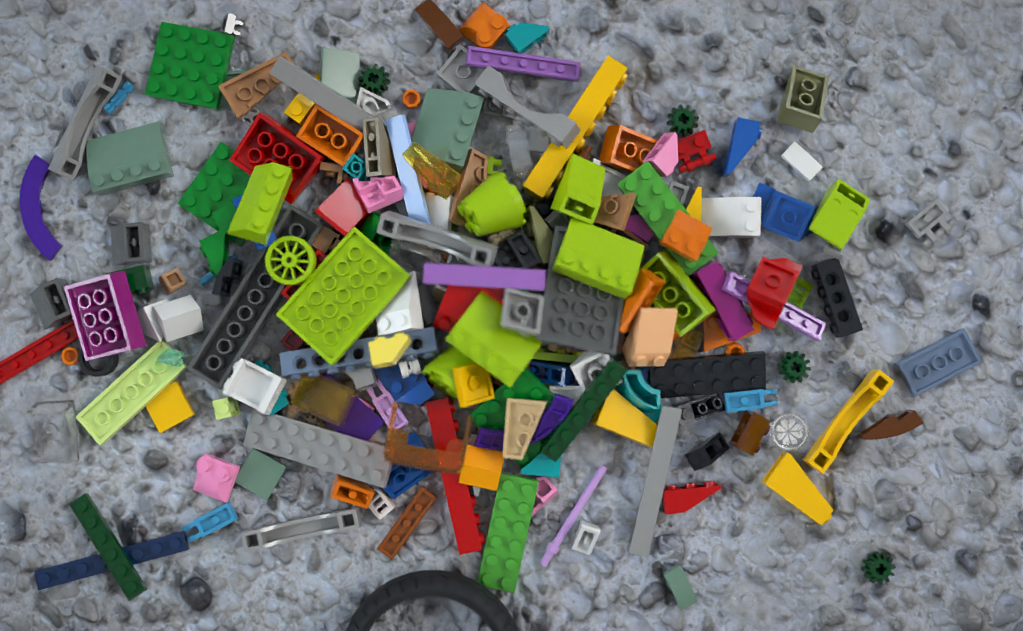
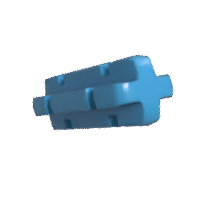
M126 81L122 85L123 88H119L109 99L110 102L105 104L103 109L107 113L112 114L116 110L115 107H119L128 97L127 94H131L135 89L130 82Z

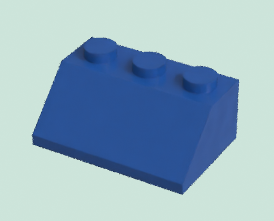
M416 432L392 447L396 449L387 486L383 489L393 499L439 468L438 461Z

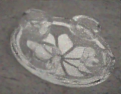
M788 412L774 419L771 424L770 434L777 447L785 451H795L803 447L807 442L810 428L800 415Z

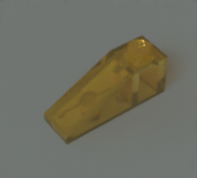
M415 141L403 152L402 156L427 186L445 200L458 188L461 175Z

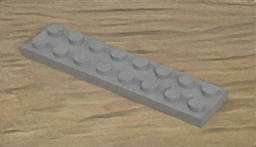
M255 408L252 410L243 442L245 446L381 488H386L396 453V449L279 414L269 416L257 411Z

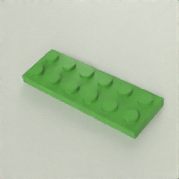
M646 161L617 184V187L623 194L633 192L636 194L633 207L659 241L678 209L690 215L649 161ZM709 239L695 262H691L665 247L688 276L719 253Z
M501 472L477 581L483 586L515 593L539 480Z

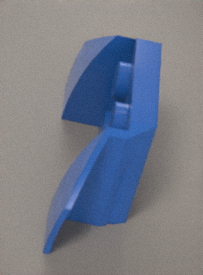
M759 182L753 197H761V224L763 228L797 242L814 233L809 230V227L819 206L809 204Z
M398 362L393 366L373 368L394 401L421 405L435 395L428 384L427 378L422 373L418 375L411 374L408 378L403 379Z

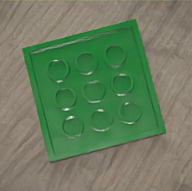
M161 21L144 95L219 111L222 93L218 86L226 81L235 36Z
M223 142L219 143L177 203L215 230L217 229L212 222L214 219L212 213L231 204L232 199L243 195L251 177L229 161L235 150ZM234 235L230 236V240L240 247L247 240Z
M525 367L511 387L502 383L494 391L495 398L482 402L468 415V419L479 429L480 426L491 429H505L507 398L547 401L545 410L552 401L554 393ZM550 434L530 444L522 460H513L523 468L541 453L539 448Z

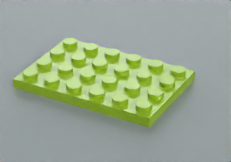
M353 227L276 315L329 364L334 366L412 276L357 228Z

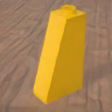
M614 389L594 413L590 423L651 449L653 447L657 424Z
M783 451L761 482L819 525L826 524L832 517L833 509L792 455Z

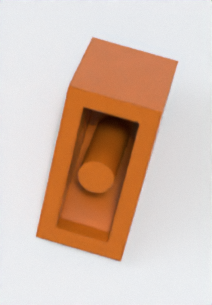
M336 474L331 486V498L368 509L375 493L364 482Z

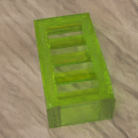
M798 276L786 302L801 309L813 285ZM798 285V286L802 287L803 289H805V291L803 292L802 290H800V289L797 288L796 286ZM789 298H790L791 300H793L794 302H796L797 304L795 305L794 303H792L791 301H789Z

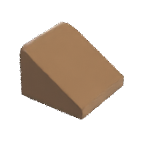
M178 268L160 275L158 279L167 295L187 285Z

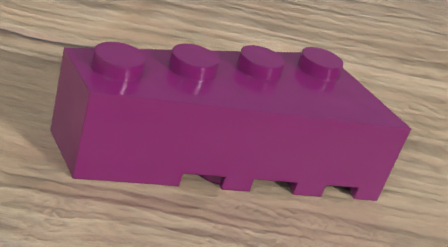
M717 261L705 264L690 274L689 277L691 280L694 279L697 287L716 309L712 314L717 315L715 321L727 340L736 341L754 330L752 326L753 321L743 310L744 304L740 299L721 290L726 279L724 267L720 263L718 264Z

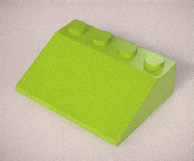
M571 217L552 271L626 299L634 287L644 245Z
M481 291L445 340L507 386L511 387L543 342L536 341L537 336L525 337L517 331L501 327L503 305Z

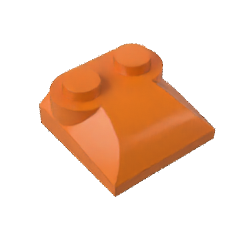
M482 2L458 30L476 47L493 49L505 33H507L506 30L511 24L507 22L504 16L496 13Z

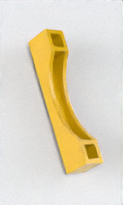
M871 369L802 460L815 471L824 474L836 458L839 449L854 426L885 395L895 381L881 370Z

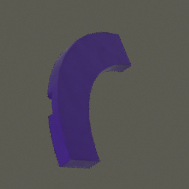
M35 154L22 180L19 199L20 213L30 240L42 255L52 261L63 245L52 235L43 220L40 193L50 172L48 169L50 164Z
M557 393L554 394L552 401L541 415L530 444L546 437L565 419L573 405L574 399ZM480 426L474 446L491 450L503 449L505 429H491Z

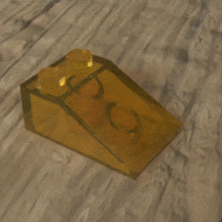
M323 374L315 378L302 376L291 403L332 424L344 426L359 391Z

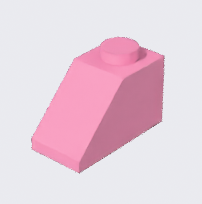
M675 132L664 133L643 160L644 163L649 161L660 177H667L672 174L674 167L678 163V138Z

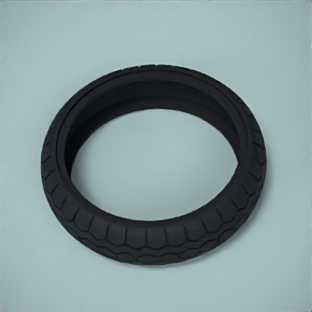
M444 570L410 572L381 585L361 603L346 631H370L375 622L384 613L402 602L420 597H441L454 600L470 608L485 621L491 631H518L508 609L488 588L467 576Z

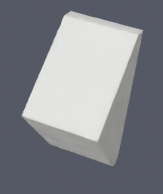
M580 520L572 550L590 555L600 535L601 530L599 526Z

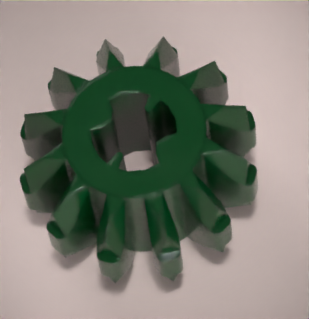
M374 64L371 69L367 65V71H360L363 76L358 77V80L362 82L359 87L374 94L378 92L382 96L381 90L388 91L386 85L391 84L390 79H388L390 74L389 72H384L385 68L383 66L378 69V65ZM375 77L377 82L373 83L372 78Z
M682 104L678 106V109L673 107L671 109L672 113L667 115V118L670 120L666 122V125L672 126L669 130L670 132L677 131V137L680 132H682L683 137L687 136V132L693 134V128L698 127L696 121L699 120V116H693L696 110L694 109L690 112V105H687L685 109ZM681 117L683 120H686L685 124H683L682 121H679Z
M794 351L793 354L786 352V357H780L783 363H778L777 366L782 367V370L778 373L780 375L785 374L783 380L787 381L790 378V383H795L796 380L802 382V377L808 378L809 375L805 371H811V367H806L810 360H804L806 356L804 353L799 355L798 351ZM792 363L797 364L796 370H791Z
M874 551L873 556L870 553L867 554L868 560L862 559V562L865 564V566L861 567V570L865 571L863 576L866 579L869 578L871 583L874 584L877 581L879 585H882L883 580L890 582L889 575L895 576L891 570L896 567L894 564H891L893 559L887 557V553Z

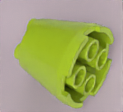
M499 171L488 177L457 206L460 215L464 216L467 222L465 226L470 234L474 233L477 236H483L515 229L526 223V220L523 219V213L526 212L523 200L516 186H511L506 180L507 176L505 173Z
M451 345L428 363L421 373L430 376L428 381L448 397L451 396L457 399L458 395L452 368L474 363L475 361Z

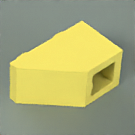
M405 333L394 334L393 338L377 337L374 338V341L368 342L372 366L378 369L396 365L411 344V338L405 335Z

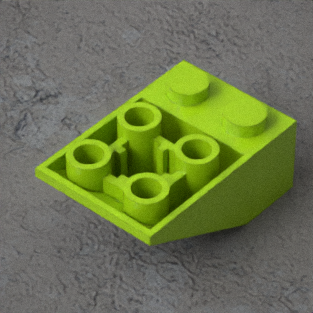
M572 153L550 209L593 225L600 207L606 168Z
M838 178L825 191L809 230L842 250L864 215L870 198Z

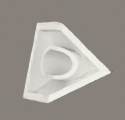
M360 87L357 106L373 116L392 109L388 100Z
M168 299L145 306L137 311L143 334L159 342L163 338V333L153 306L169 302Z

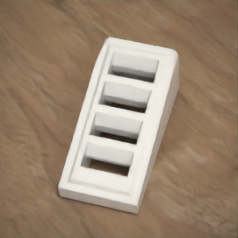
M372 485V489L378 494L372 498L369 508L381 520L395 508V505L380 487ZM381 497L382 501L375 506L373 502ZM385 503L387 507L380 512L378 508Z

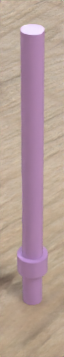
M600 465L555 539L548 544L547 551L539 562L546 567L552 556L557 554L560 549L559 545L608 468Z

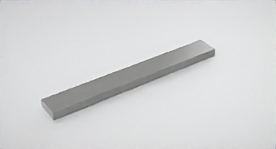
M282 56L278 57L270 71L271 75L362 133L363 119L375 117ZM382 122L390 142L387 125Z
M662 404L630 542L629 553L648 557L682 408Z

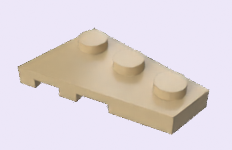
M507 398L502 458L520 460L524 458L547 401Z

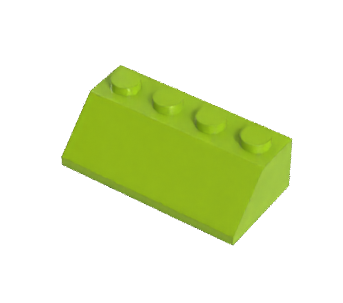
M274 162L254 167L229 227L228 234L267 245L292 182V168Z
M667 250L656 254L641 268L648 269L666 281L653 304L656 308L677 309L674 330L680 337L684 336L716 311L714 306Z

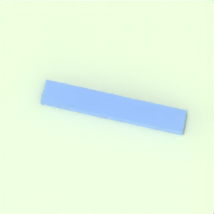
M399 115L385 121L408 217L431 224L405 115Z

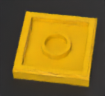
M474 362L452 368L460 407H467L495 398L490 372L478 363Z
M178 381L168 385L146 405L159 433H163L195 415Z

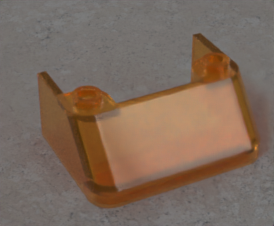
M393 402L384 447L385 460L395 465L447 474L459 473L464 465L472 416L468 415L464 440H451L447 444L446 451L407 445V433L402 429L394 428L398 405Z

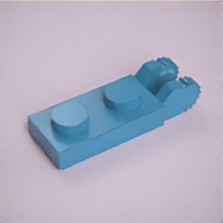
M777 389L723 393L725 412L763 409L768 406L779 405V401L776 400L764 402V395L778 393Z
M228 502L195 519L194 522L182 529L183 531H188L197 526L199 533L193 534L188 538V541L191 542L239 518L231 502Z

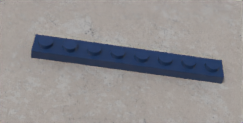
M185 531L122 547L133 565L190 549ZM95 554L36 570L34 575L38 590L109 572L110 570L101 555Z

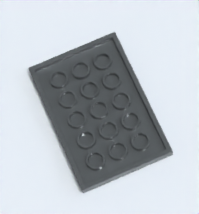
M555 226L543 295L540 334L536 337V341L614 356L616 355L624 299L552 271L567 230L565 227Z

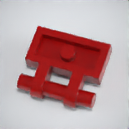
M705 130L678 140V161L683 160L684 165L678 166L680 173L692 172L694 168L702 165L707 166L710 162L717 160L715 153L707 155L705 150L712 147ZM699 154V159H696L694 161L690 160V156Z

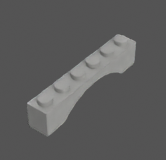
M96 65L50 163L49 170L71 180L75 179L82 164L84 148L91 128L102 108L114 95L122 76L107 68Z
M489 65L474 83L482 97L485 99L491 98L492 103L497 107L501 108L503 106L507 109L506 112L514 118L518 116L525 126H533L540 136H548L551 138L550 142L557 147L561 145L567 149L581 131L576 122L562 113H538L521 106L514 100L509 84L503 74Z
M392 211L381 214L377 229L379 234L431 246L453 254L476 266L491 267L494 264L498 250L496 245Z
M359 506L247 529L241 533L244 552H249L306 537L358 529L363 523Z

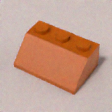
M317 104L296 135L297 138L341 166L345 165L352 153L358 155L364 146V134Z
M648 269L638 271L632 292L623 301L619 331L622 333L630 332L640 308H650L666 281Z

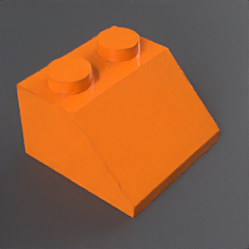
M678 209L659 244L687 260L695 262L706 245L712 228Z

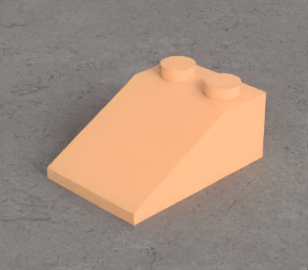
M640 308L622 347L629 367L665 365L671 353L677 317L676 308Z

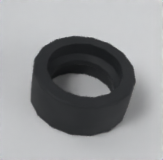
M81 348L78 362L82 371L95 377L106 376L112 373L118 366L119 354L110 355L108 365L103 369L97 370L90 366L89 361H85Z

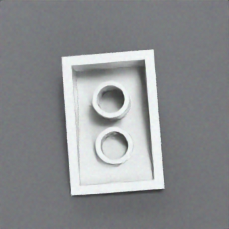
M761 197L702 198L701 222L712 228L709 237L758 238L761 225Z
M416 272L408 273L412 278L376 317L378 336L424 329Z

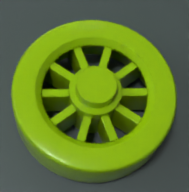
M284 236L275 240L269 246L265 256V265L269 275L275 281L289 286L304 283L315 271L317 263L316 254L311 245L296 236ZM290 246H294L292 253L290 250ZM286 248L287 253H283L281 250ZM301 248L303 251L297 254L298 249ZM279 253L282 255V258H277ZM302 256H307V260H300ZM276 261L282 262V264L277 266ZM300 263L307 264L305 270L299 266ZM285 267L284 272L282 274L279 270ZM290 269H291L292 277H288V276H287L288 273H289V271H290ZM295 269L300 270L302 274L297 276Z

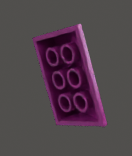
M125 271L110 273L64 286L85 361L146 346Z

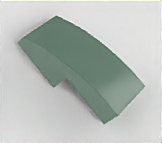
M680 564L663 573L667 586L672 591L677 606L681 611L698 602Z

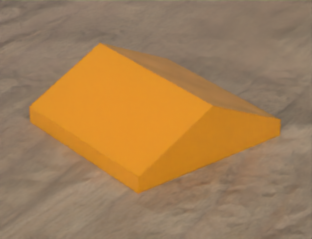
M467 444L459 483L497 491L504 460L502 458L503 452Z

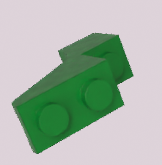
M233 203L212 213L214 217L212 220L213 225L220 231L199 241L201 244L199 249L210 263L208 268L216 276L228 260L229 239L231 236L228 234V230L236 213Z

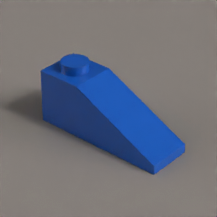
M739 117L734 121L723 177L731 174L757 139H760L762 134L761 122Z
M531 359L526 365V368L542 383L563 387L574 384L575 375L569 363Z

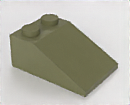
M793 65L780 103L777 122L813 133L823 118L829 77Z
M529 206L526 208V212L523 213V219L526 220V223L519 228L524 231L542 261L535 268H545L549 264L553 233L533 206Z

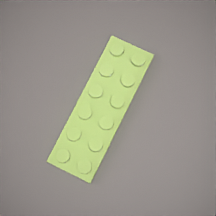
M162 339L161 342L158 341L83 409L76 418L99 445H104L188 367L166 341Z

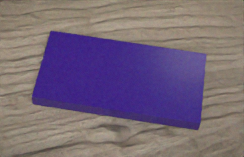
M327 372L302 400L337 432L369 441L385 422L376 412L363 403L333 375H328Z

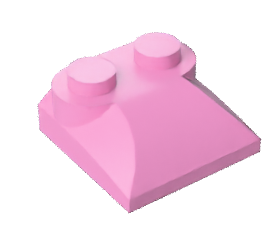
M204 453L203 457L196 464L198 472L193 490L228 503L240 466Z

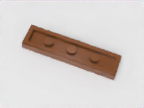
M422 485L377 549L393 560L438 496Z

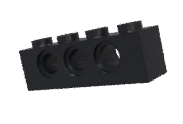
M833 258L812 265L811 275L818 284L817 293L820 299H823L825 305L823 310L830 319L831 324L829 327L831 333L836 338L862 331L863 327L840 261ZM827 275L832 277L831 285H828L825 281ZM833 293L837 294L839 297L837 303H834L832 301ZM840 311L845 315L844 321L838 319Z

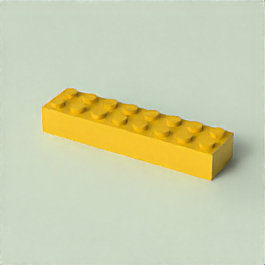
M609 55L607 56L568 116V118L577 123L581 131L567 149L561 145L557 147L550 143L523 184L525 193L537 201L547 200L551 197L554 190L553 185L560 183L564 174L563 170L567 167L571 154L581 151L586 141L584 138L586 136L590 137L595 129V121H600L605 114L606 104L611 105L616 97V89L620 90L628 77L626 74L628 68Z

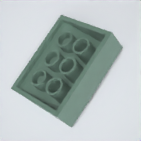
M428 88L411 139L416 161L462 174L484 97L463 91Z
M159 121L86 141L88 176L92 192L100 196L174 176Z

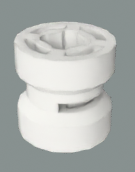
M415 357L416 360L404 362V359L398 361L403 379L408 378L411 374H421L417 357Z

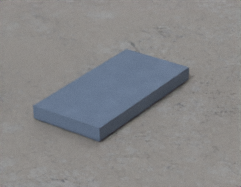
M962 328L895 362V365L912 397H916L982 363V360L965 328Z

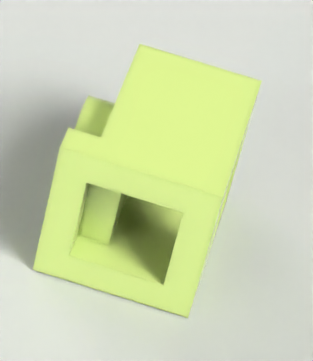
M233 397L212 401L216 420L241 415L238 400Z

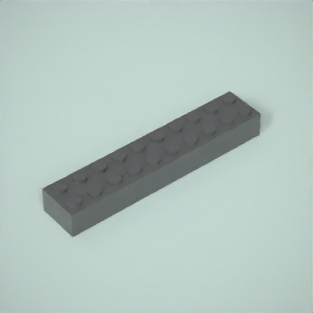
M290 204L273 233L276 239L284 236L299 237L308 242L314 249L312 245L325 225ZM290 246L291 253L294 246ZM268 248L261 250L187 370L219 390L224 389L226 380L231 378L234 372V364L241 358L245 359L284 297L281 292L287 285L275 281L266 269L265 256ZM286 248L281 250L283 253H287ZM299 248L297 254L302 252L303 250ZM279 253L277 258H282V255ZM302 256L300 260H307V256ZM276 261L277 266L282 264V262ZM285 267L279 270L282 274L284 272ZM291 269L287 275L288 277H292Z

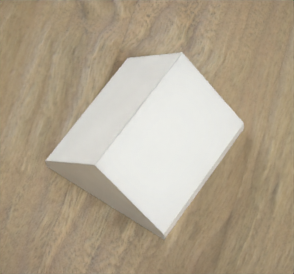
M191 295L153 306L166 343L204 331L201 309Z
M585 350L570 365L583 392L610 360L609 355Z

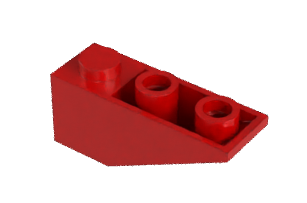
M704 481V485H696L695 482L685 483V487H677L676 484L665 485L662 495L663 513L665 515L685 513L720 490L721 485L715 483V481Z

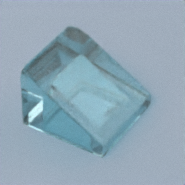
M168 348L157 360L158 362L181 367L186 354L185 352Z

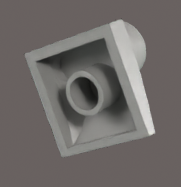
M506 287L500 326L517 331L525 337L531 335L538 336L540 334L544 297Z

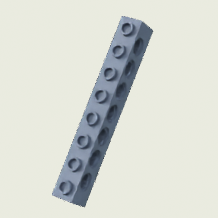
M434 327L401 332L411 338V344L399 360L404 359V362L416 360L415 357L423 356L424 359L435 357V354H439L437 332ZM389 334V335H384V336H378V337H385L386 339H388V338H393V335H394V334ZM377 337L356 340L345 352L344 361L341 363L337 362L334 366L325 361L324 365L319 366L318 361L322 356L313 348L279 353L282 376L289 379V381H297L302 376L315 378L319 377L320 373L327 372L328 375L339 373V370L344 369L346 371H356L358 367L362 366L374 368L371 362L368 342L374 341V338ZM417 341H421L422 347L418 350H414V343ZM359 351H364L363 358L357 360L356 354ZM306 360L305 368L299 369V364Z

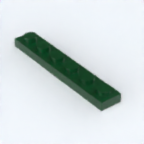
M611 357L570 409L565 419L559 423L539 448L540 452L556 462L628 371L627 368Z
M85 493L69 504L128 601L134 600L148 590L90 495Z

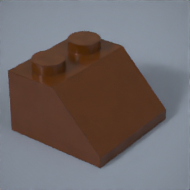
M745 410L729 444L753 456L761 448L762 443L760 441L763 435L766 436L770 430V421L754 411Z

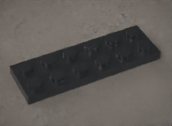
M755 351L667 359L664 366H649L650 387L660 390V399L757 389L766 390L765 352Z

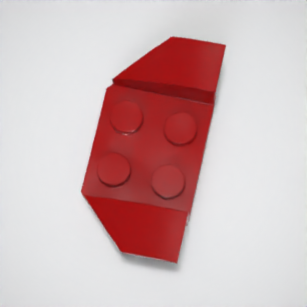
M764 256L762 257L746 291L747 299L756 322L772 330L774 329L803 267L802 265L787 258L771 260Z

